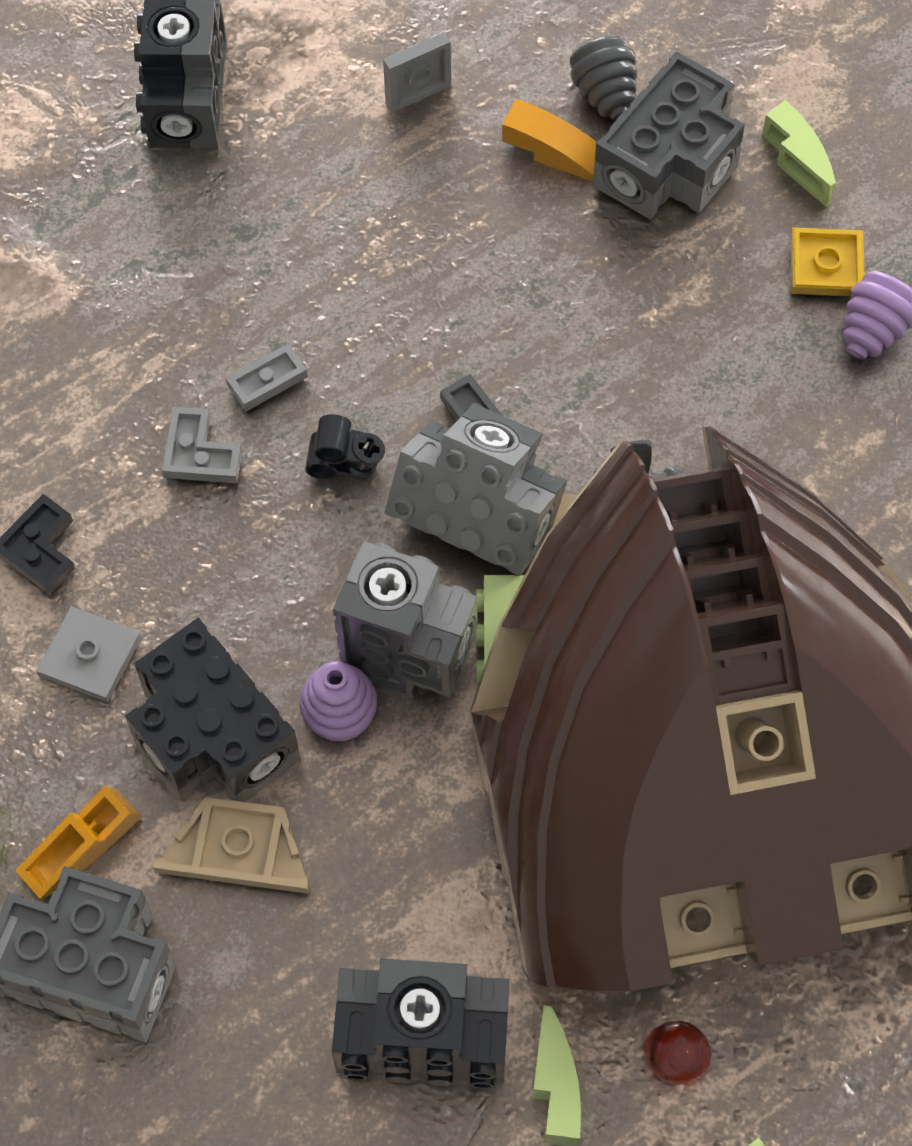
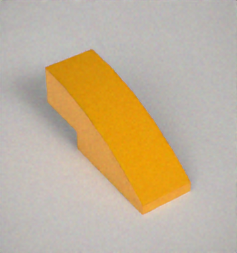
M515 99L502 124V141L534 152L533 161L593 181L597 142L563 119L537 106Z
M104 785L78 814L70 812L15 871L39 899L44 900L53 891H56L60 882L58 879L64 866L79 871L85 870L113 846L142 815L118 789Z

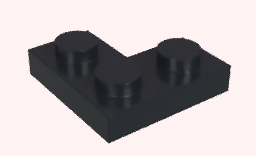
M42 494L0 537V558L49 595L75 569L73 561L50 545L73 522L71 514Z

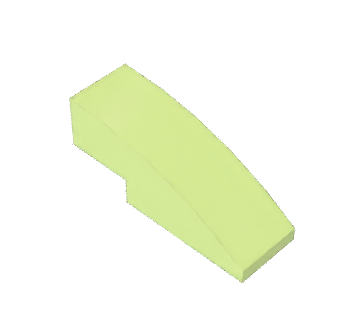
M785 100L766 114L762 136L779 150L777 165L826 207L831 203L836 184L831 163L814 130L803 116Z
M543 1005L533 1099L549 1101L545 1143L579 1146L581 1101L573 1054L563 1027L552 1006Z

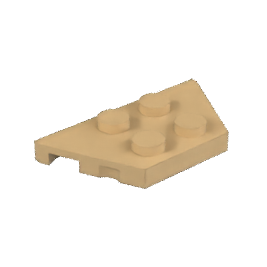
M205 797L195 809L193 818L180 828L174 836L175 841L162 858L158 856L153 865L154 872L159 874L306 894L309 892V884L284 807Z

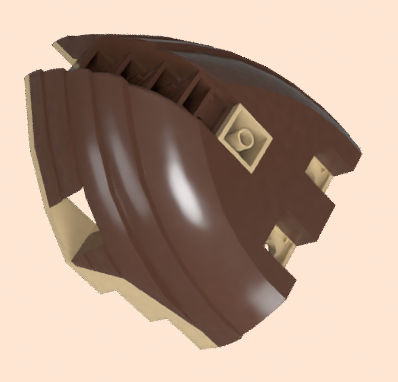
M702 426L708 469L652 479L646 472L643 461L634 452L633 445L625 440L617 444L545 536L498 626L470 708L483 788L489 796L502 875L509 887L522 965L533 982L547 988L558 986L594 991H636L673 983L671 968L744 953H748L758 966L841 950L844 949L841 934L912 920V596L883 560L884 558L815 493L710 426ZM862 874L870 875L872 878L871 890L864 895H855L852 889L854 880ZM695 907L706 909L707 920L701 927L691 928L687 926L686 916L691 909Z

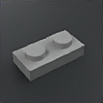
M286 344L228 376L226 383L243 409L248 411L308 377L306 367L290 345Z

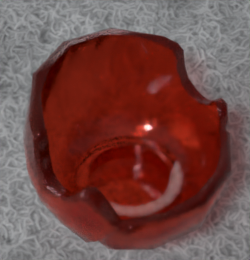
M683 1020L667 1021L653 1028L645 1040L644 1061L661 1081L675 1085H688L702 1078L709 1067L712 1055L710 1051L711 1046L701 1030L693 1024Z

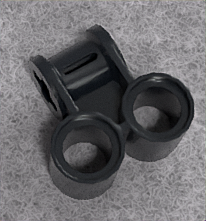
M335 414L324 415L319 419L317 432L310 436L305 471L311 477L324 480L336 478L338 473L357 479H366L375 472L377 464L384 457L385 445L378 436L372 433L352 430V423L346 417ZM369 442L367 448H364V445Z

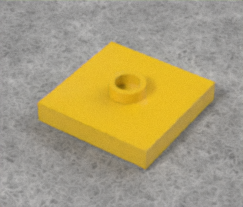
M792 227L791 294L851 296L852 287L857 282L862 281L865 275L863 230Z

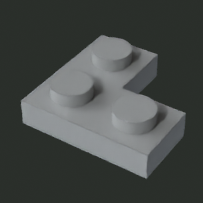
M173 406L162 467L163 477L238 483L242 456L241 444L207 441L211 417L209 409Z

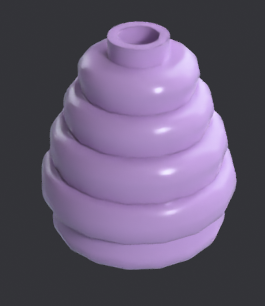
M871 271L866 273L862 281L857 282L852 287L851 300L847 303L848 315L845 317L846 329L843 331V340L848 345L846 351L860 360H865L867 356H879L882 349L891 347L894 340L903 338L906 330L912 328V288L882 272Z
M331 661L323 664L308 677L300 693V711L304 722L318 736L330 741H347L358 737L370 725L377 711V694L372 681L359 668L342 661Z

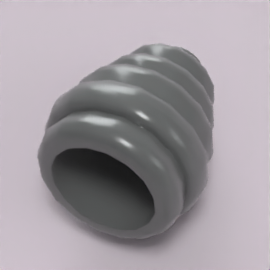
M616 35L597 38L575 50L569 60L573 84L579 88L581 96L589 99V104L598 109L600 116L616 121L623 112L629 109L630 104L636 98L637 83L635 80L638 74L635 66V52L627 46V41L624 38Z

